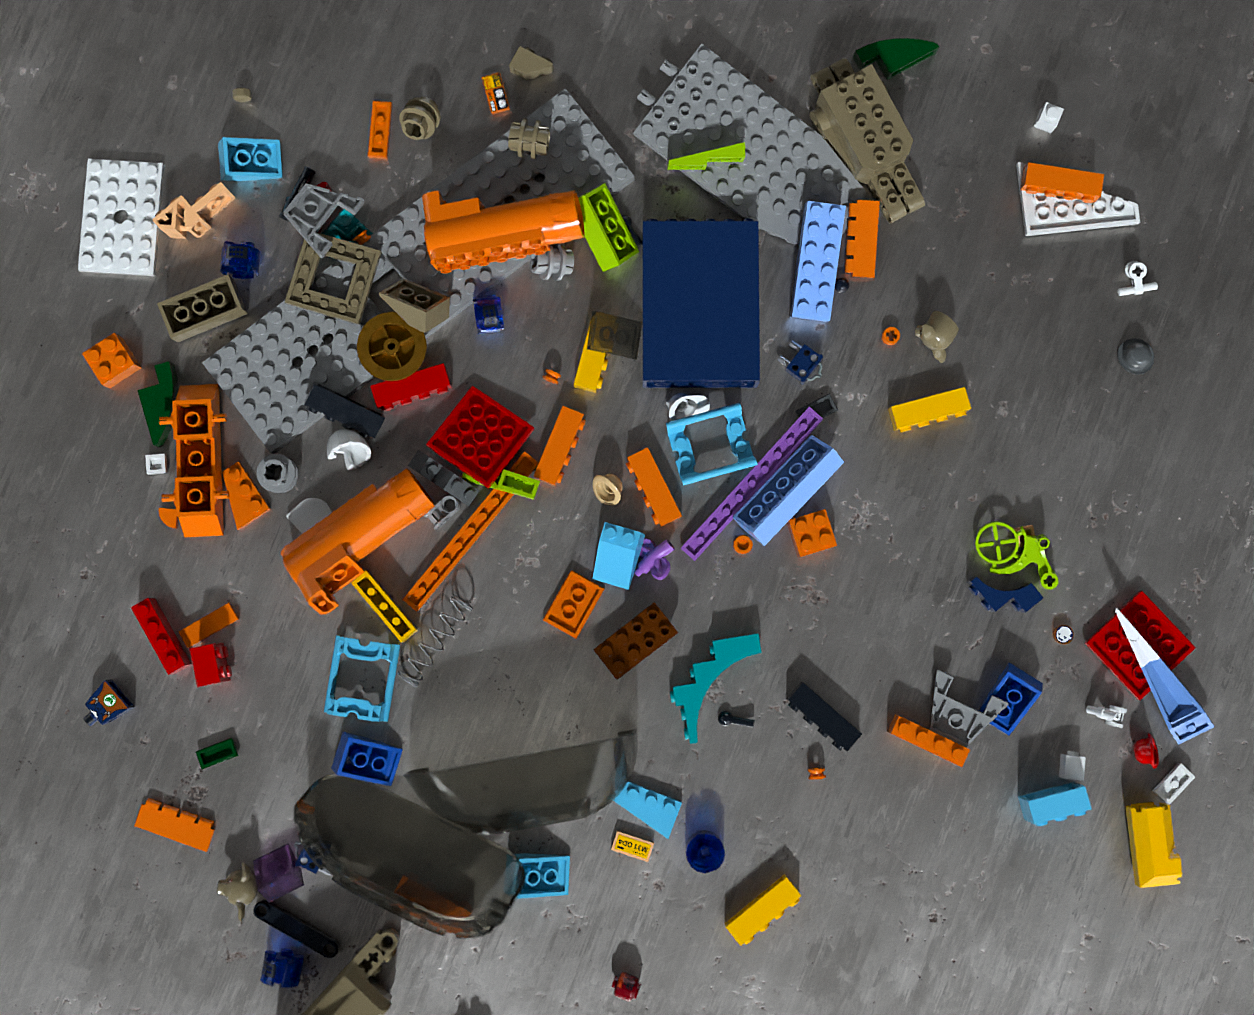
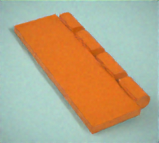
M856 200V203H849L848 217H855V221L848 220L847 236L854 237V240H847L846 255L853 256V259L845 260V273H852L851 277L875 278L880 201Z
M148 798L146 803L141 805L135 827L205 852L208 851L215 829L212 828L214 821L200 817L198 823H196L198 815L184 810L179 817V808L164 804L162 810H160L162 802Z

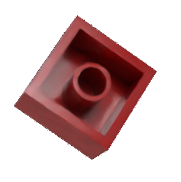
M213 643L190 648L197 687L231 681L232 669L227 663L228 649L224 646V643Z

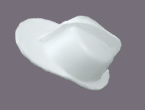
M677 393L670 400L666 401L671 421L703 413L710 408L708 399L703 395Z

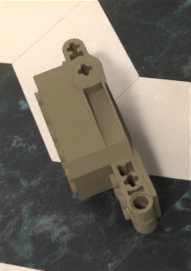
M843 58L829 65V68L825 67L812 74L811 81L819 97L815 110L810 112L811 123L815 131L826 140L853 174L854 178L858 182L866 184L874 200L880 201L879 209L883 217L891 224L906 216L907 213L910 214L924 207V198L904 163L910 153L913 138L873 65L871 64L855 73L849 61Z
M387 928L384 931L379 929L301 1015H384L391 1007L392 1003L390 1001L392 996L374 977L383 967L381 965L382 962L388 963L395 955V948L400 938L398 931L394 928ZM390 936L394 942L387 944L384 941V937ZM377 952L378 956L370 962L371 955Z

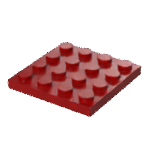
M472 386L426 445L489 489L534 431V427Z
M1139 591L1120 609L1121 613L1171 671L1196 648L1143 591ZM1114 614L1085 642V645L1137 700H1141L1151 689L1117 614Z

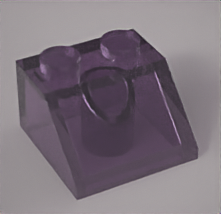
M288 843L253 860L258 891L269 903L304 886L302 870L300 866H295L297 860Z

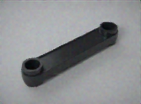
M261 900L254 906L253 913L256 918L326 958H333L339 952L340 945L338 941L271 902ZM260 905H263V906L266 907V909H267V913H266V914H263V913L260 912V910H259V906H260ZM327 944L334 947L335 951L333 953L327 951Z

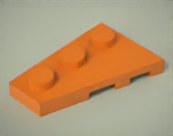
M239 461L222 472L226 489L230 493L228 495L230 496L229 500L237 530H241L271 510Z

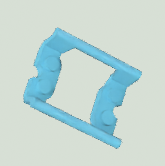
M740 402L666 423L672 451L679 453V459L675 463L683 486L758 465L756 458L753 456L750 442L742 438V433L746 428L742 418ZM724 415L728 423L726 434L732 453L737 456L738 462L702 473L694 472L695 458L690 441L683 433L685 426Z
M336 635L324 712L342 717H348L349 713L354 712L357 714L358 719L388 722L400 645L370 641L369 645L363 646L360 639ZM342 653L353 659L366 661L385 659L390 662L384 702L373 705L370 701L359 698L341 697L335 699L334 692Z

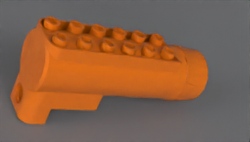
M575 190L553 193L488 208L484 207L478 197L447 203L446 200L442 199L439 191L428 192L422 195L426 247L431 264L440 273H450L455 269L466 270L470 266L475 265L486 266L490 262L495 261L502 263L511 258L522 259L531 254L542 255L546 251H551V244H562L585 237L582 210Z
M406 468L386 481L379 489L374 484H371L286 545L281 551L283 564L292 579L299 586L308 604L319 614H328L339 606L333 595L365 572L359 561L404 528L419 520L434 508L435 504L413 473Z

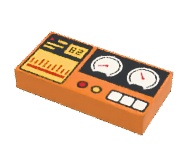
M500 72L482 77L491 114L510 110Z

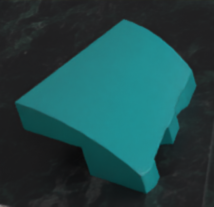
M342 209L321 234L354 243L356 241L352 239L365 229L367 230V235H372L373 233L353 214Z

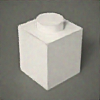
M1046 102L1040 109L1033 127L1052 133L1057 127L1064 109Z
M1067 751V754H1060L1059 777L1084 781L1086 757L1080 756L1079 752Z

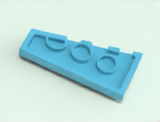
M610 774L603 794L669 839L682 801Z

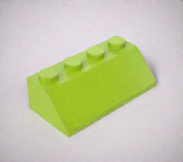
M605 183L578 197L583 215L585 238L603 272L621 265L639 252Z

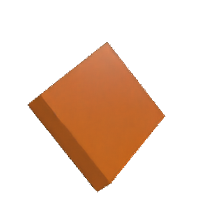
M571 570L543 620L577 639L602 595L604 588Z

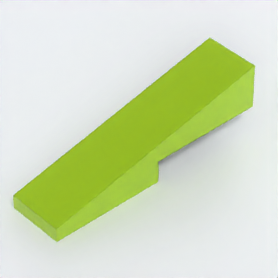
M745 142L669 160L667 170H705L707 162H743L745 159Z
M503 469L490 488L534 500L540 481ZM463 472V480L478 485H482L481 483L467 475L465 472Z

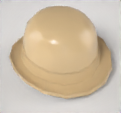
M614 474L595 476L593 479V491L597 499L609 506L619 503L621 500L620 493L623 489L620 478Z

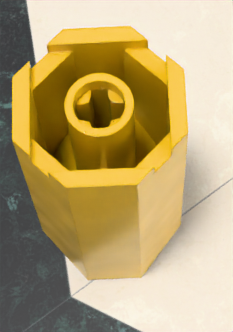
M1144 802L1125 806L1135 885L1143 888L1180 884V880L1177 878L1182 877V867L1179 853L1174 854L1173 849H1176L1174 843L1170 804L1159 802V806H1156L1154 802Z

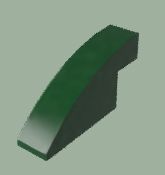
M887 39L855 50L852 58L859 70L876 61L885 78L889 80L935 55L939 45L921 39Z
M170 361L154 365L159 384L137 390L152 443L157 447L164 445L172 429L171 424L160 425L159 421L161 420H159V417H171L173 411L172 401H175L179 390L175 364Z

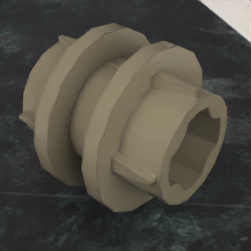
M427 97L410 99L399 116L402 131L405 136L413 140L431 137L441 120L437 104Z
M523 118L521 123L513 122L511 124L508 147L512 151H517L518 157H523L525 151L531 152V159H536L537 155L546 156L549 149L551 130L549 127L541 126L540 120H536L535 126H528V119Z

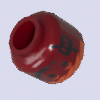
M622 972L619 977H614L611 987L614 988L613 993L615 997L630 1002L633 998H637L641 984L638 977Z

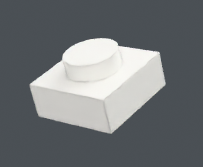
M167 454L145 455L146 472L148 475L168 473Z

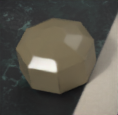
M236 88L233 90V99L241 103L252 100V92L248 88Z

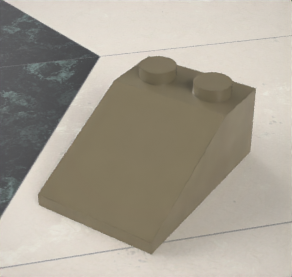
M405 278L379 292V296L409 326L426 333L449 318L450 297Z

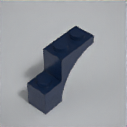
M972 577L967 581L970 585L968 588L975 596L978 595L982 600L980 602L981 605L991 612H996L1010 600L1012 601L1010 604L1017 612H1027L1044 598L1032 583H1026L1015 590L1001 591L984 584L978 577Z

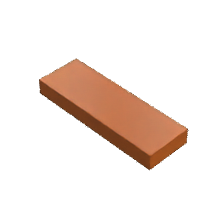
M373 101L368 148L369 158L388 159L392 102Z
M227 603L178 632L186 647L191 648L238 621L239 617L231 603Z

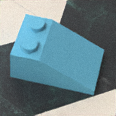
M222 137L219 141L221 181L282 178L280 140Z
M605 522L599 539L592 579L629 590L645 534Z
M531 853L507 854L505 894L513 899L568 895L570 856Z

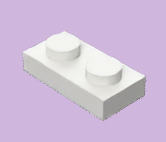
M1178 763L1152 791L1163 802L1171 804L1191 783L1195 776L1182 763Z

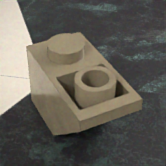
M519 46L509 64L510 72L526 81L551 74L554 71L553 63L548 57H540L528 47L523 48Z

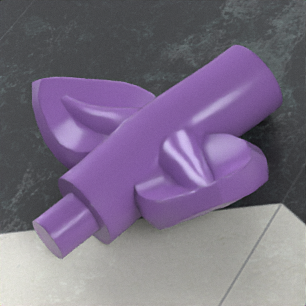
M644 538L639 555L642 560L638 563L639 567L634 573L639 577L641 574H647L650 571L655 579H664L671 568L670 563L664 557L675 550L672 543L666 539L656 546L653 540Z

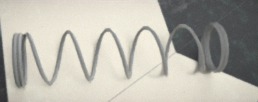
M456 595L451 596L452 598H450V601L461 613L464 619H458L444 613H439L440 617L450 627L453 634H447L434 628H429V631L439 641L443 649H436L426 644L418 643L419 647L430 658L432 664H426L415 659L408 658V661L419 672L422 678H412L403 671H398L397 673L403 680H405L414 687H418L419 683L417 681H422L423 676L419 669L412 663V661H415L426 666L434 665L432 658L421 645L437 651L444 650L442 642L431 630L448 636L455 635L453 628L443 618L442 615L458 621H465L464 614L452 600H455L457 603H459L469 611H472L473 609L472 606H470L468 603H466L464 600H462Z

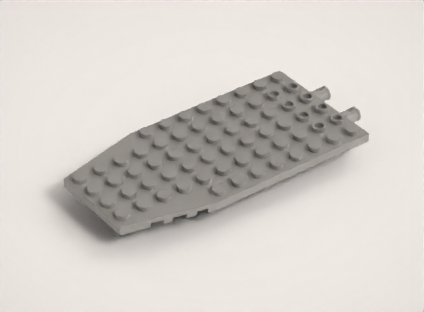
M703 44L698 47L680 70L667 59L664 61L660 70L673 80L660 98L656 99L645 89L637 97L638 100L650 108V111L633 132V135L667 161L745 142V159L743 162H707L705 170L680 171L742 219L758 221L759 229L773 236L785 239L791 244L794 243L799 246L804 205L807 201L845 205L843 234L848 228V220H854L855 218L848 217L849 203H856V200H869L870 198L869 194L819 133Z

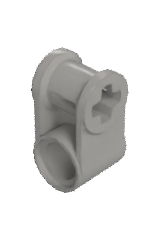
M446 496L435 504V507L427 512L424 517H428L434 524V529L437 530L458 512L461 506L460 501L453 496ZM450 499L455 502V507L452 510L446 507V503Z

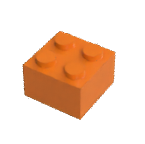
M116 333L111 334L82 353L100 383L107 388H112L142 368L124 339Z
M826 509L800 516L787 522L798 558L837 546Z

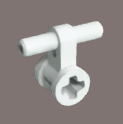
M1130 261L1126 264L1124 271L1131 278L1132 286L1119 288L1118 295L1143 294L1145 291L1156 290L1158 284L1156 282L1142 284V278L1147 273L1146 266L1137 261ZM1136 267L1139 268L1135 273H1132V270H1135Z
M1089 705L1086 708V712L1105 719V724L1123 728L1122 720L1124 713H1127V709L1109 705V708Z

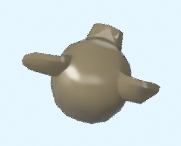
M934 310L924 325H917L915 335L921 338L925 346L932 349L935 359L943 363L946 360L945 349L953 342L959 328L948 315Z
M246 863L241 864V870H235L225 880H219L217 885V894L225 896L229 903L237 906L240 922H243L245 917V906L251 904L257 895L259 883L256 875L250 871V867Z

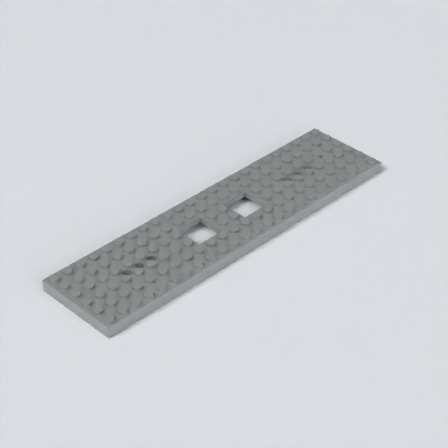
M563 89L526 117L528 119V126H535L536 120H540L541 126L549 127L551 130L549 149L546 156L537 155L536 159H531V152L525 151L523 157H518V152L512 151L508 147L509 130L428 192L439 191L442 199L446 200L447 203L478 197L484 207L488 208L505 204L507 197H513L515 202L573 190L576 191L579 197L604 183L613 197L634 181V175L569 92ZM536 175H544L545 180L542 183H537L535 181ZM524 185L529 186L530 192L522 194L520 193V188ZM421 197L370 235L371 238L362 245L382 252L373 283L394 268L402 279L405 278L450 297L449 318L426 333L424 332L427 339L528 262L530 255L522 259L511 258L502 263L495 261L490 262L486 266L475 265L470 266L466 270L455 269L450 273H440L431 264L427 248L424 245L426 243L424 236L425 216ZM337 260L314 278L311 290L345 300L356 265ZM368 297L360 325L286 304L284 300L202 362V364L269 452L276 454L324 417V414L320 412L315 414L306 409L307 406L304 405V401L314 382L349 398L375 378L363 367L359 360L357 340L363 326L370 319L381 314V312ZM327 334H332L334 338L330 344L324 342V337ZM313 345L317 346L318 353L310 355L309 348ZM395 345L391 346L390 350H393ZM302 357L303 364L295 367L293 364L294 359Z

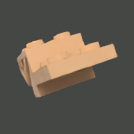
M220 182L219 184H214L207 194L197 198L194 205L182 195L174 198L168 207L156 213L152 221L170 238L186 239L187 231L196 238H199L212 228L207 222L236 197Z

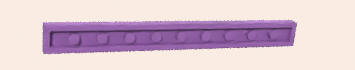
M808 407L757 463L758 465L746 475L680 549L695 561L733 520L732 517L822 422L823 418L811 407Z

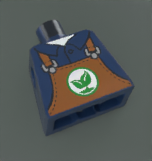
M112 679L105 680L85 703L90 712L83 719L89 726H92L97 721L104 725L129 712L135 706Z

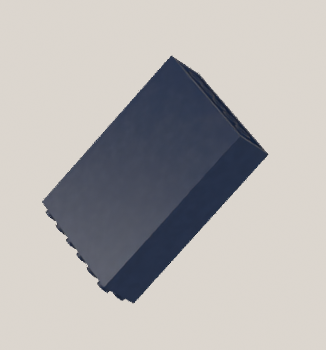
M647 219V221H643V388H757L760 382L759 222L753 219H743L742 221H735L734 219H724L723 221H715V219H705L704 221H696V219H686L685 221H677V219H666V221Z

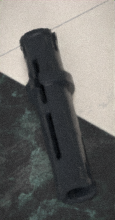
M304 167L292 193L285 200L286 204L279 217L287 222L289 220L284 216V211L298 194L304 179H306V184H310L316 173L311 168Z

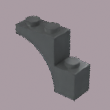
M420 450L416 452L408 464L409 467L467 506H470L479 493L477 488Z

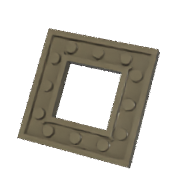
M317 232V234L332 242V247L325 256L356 265L346 299L344 300L311 290L320 257L304 239L285 303L360 325L382 252Z

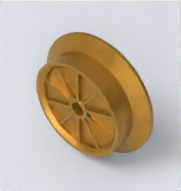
M396 312L382 313L370 319L363 326L357 340V353L363 367L374 377L385 381H398L411 376L423 363L427 350L424 332L409 326ZM395 345V348L390 350L391 346Z

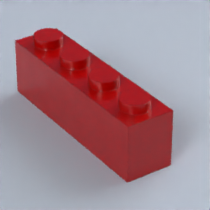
M442 363L416 371L405 379L384 381L370 387L376 407L379 410L389 411L394 409L395 405L401 404V406L411 404L412 400L417 398L425 400L431 397L430 394L438 393L439 395L449 392L448 389L452 388L447 368Z
M146 598L131 607L168 675L176 674L192 665L155 598Z

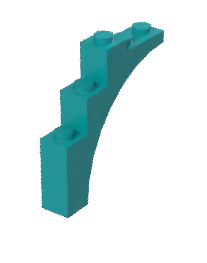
M759 633L712 640V645H709L710 656H714L715 660L692 663L693 668H689L691 680L695 679V683L672 686L673 691H669L671 703L675 702L676 706H684L680 711L682 721L686 720L687 728H683L685 740L689 739L690 744L698 743V714L709 687L733 663L745 657L762 653Z

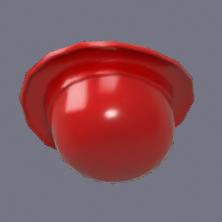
M1148 733V737L1135 742L1134 755L1138 762L1151 764L1152 768L1156 769L1159 765V752L1153 736Z

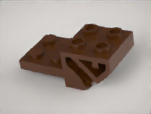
M653 602L593 650L615 679L618 680L678 634V631L657 604Z

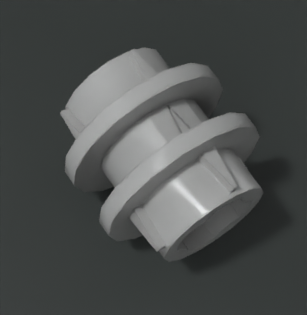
M563 243L554 244V246L551 244V251H546L545 254L530 255L532 273L539 274L542 280H548L552 276L555 281H559L564 275H569L573 271L572 249H566Z
M271 454L264 457L257 468V479L260 485L274 493H285L291 490L299 478L295 462L281 454ZM277 467H282L281 478L275 481L273 479L275 475L274 470Z

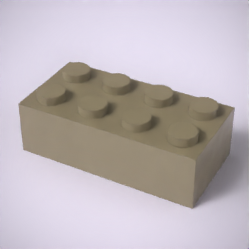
M228 274L157 303L170 338L176 342H181L248 314L235 280Z

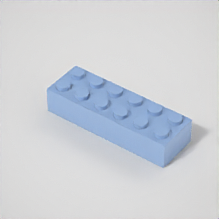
M807 201L804 205L790 318L830 322L846 209L845 205Z
M811 434L732 518L745 532L765 546L838 470L844 461L834 448Z

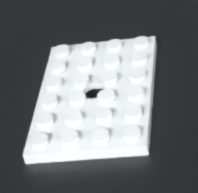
M88 159L78 262L79 271L156 276L159 227L152 219L155 218L156 213L161 210L165 170L163 163ZM119 210H125L128 214L127 220L123 221L122 224H118L114 220V215Z

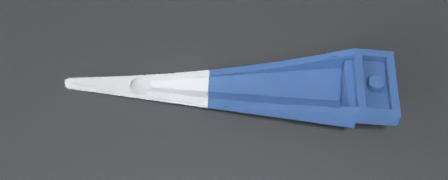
M1115 607V612L1167 727L1178 745L1214 728L1202 705L1121 611Z

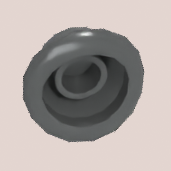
M1127 339L1118 348L1117 357L1119 363L1132 374H1144L1154 364L1153 349L1147 342L1141 339Z

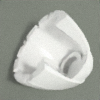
M340 429L328 439V459L336 458V453H343L348 471L357 469V466H363L371 457L369 445L354 430Z

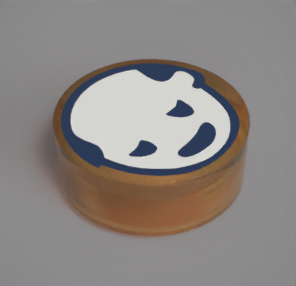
M1059 625L1053 630V639L1057 643L1068 644L1073 640L1074 633L1069 626Z

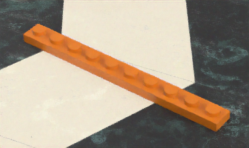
M524 451L509 471L529 477L537 468L539 462ZM493 489L402 600L418 612L515 494Z

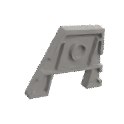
M305 183L285 209L284 216L318 256L323 259L332 247V242L317 234V232L337 206L356 215L363 206L364 199L361 197H350L345 193L330 192V189Z
M937 669L930 730L967 747L1009 703L991 695L984 712L946 696L954 677Z

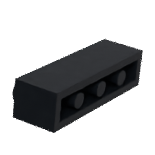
M316 382L313 383L304 401L308 411L315 414L320 412L324 414V418L332 422L337 420L346 429L352 430L354 428L360 431L359 434L367 439L370 436L376 438L385 420L383 414Z
M800 682L786 698L790 702L788 706L795 712L798 710L804 714L802 718L808 724L812 725L814 723L818 726L819 729L817 731L824 738L829 736L834 740L832 745L839 751L844 749L848 752L862 735L860 731L804 682Z

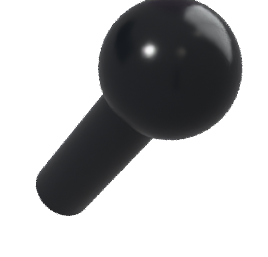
M622 215L636 246L640 247L643 245V242L632 228L630 217Z
M836 278L835 290L839 293L846 292L849 289L848 280Z
M723 711L718 715V722L722 726L736 724L754 727L755 720L736 717L728 711Z

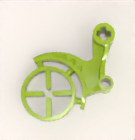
M1001 521L989 522L979 529L975 538V546L980 557L992 563L989 573L1011 574L1034 562L1038 566L1039 580L1045 589L1051 590L1058 585V577L1052 570L1044 549L1050 546V541L1046 535H1027L1023 526L1020 527V531L1016 532L1009 524ZM996 525H1001L1010 529L1015 537L1001 539L1000 544L1015 543V547L1009 556L1002 559L1000 546L996 545L997 560L990 559L983 555L979 548L993 546L994 542L978 543L979 537L985 529L992 526L994 539L998 540ZM1023 534L1024 545L1021 554L1018 555V536ZM1013 557L1016 559L1007 566L996 568L997 564L1005 563ZM1050 575L1052 579H1050V582L1047 583V576Z

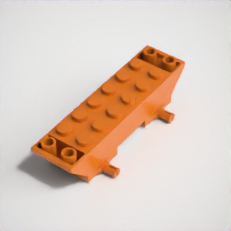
M182 385L179 387L175 401H172L173 411L171 417H159V420H161L159 421L160 425L171 424L173 428V439L176 440L177 478H175L173 494H162L161 497L163 498L161 500L162 502H174L176 517L179 518L185 538L224 536L223 499H229L230 496L226 494L230 493L229 491H222L220 422H227V414H220L219 385Z

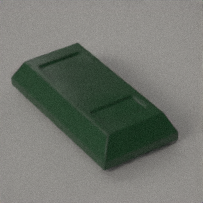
M232 738L195 751L201 769L239 756Z

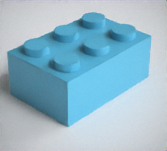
M1075 782L1018 796L1024 820L1034 825L1036 824V826L1047 825L1048 821L1054 819L1055 821H1063L1067 819V816L1073 814L1074 816H1082L1086 814V811L1092 810L1086 787Z

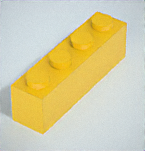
M593 311L574 381L575 388L594 393L597 392L598 388L601 389L604 379L601 377L602 370L606 371L608 365L606 355L607 352L611 353L613 341H610L611 336L616 334L618 327L614 316Z
M962 387L892 406L888 409L894 431L900 430V433L912 430L911 426L918 425L919 428L930 425L929 422L933 420L939 423L948 420V416L955 415V418L967 415L966 412L971 409L966 388Z
M366 570L351 582L400 642L404 643L418 631L369 571Z
M784 874L725 922V927L740 946L744 943L747 945L754 939L753 935L758 931L763 932L769 927L770 921L774 918L776 920L785 913L784 910L787 907L795 906L800 901L799 897H801V894Z

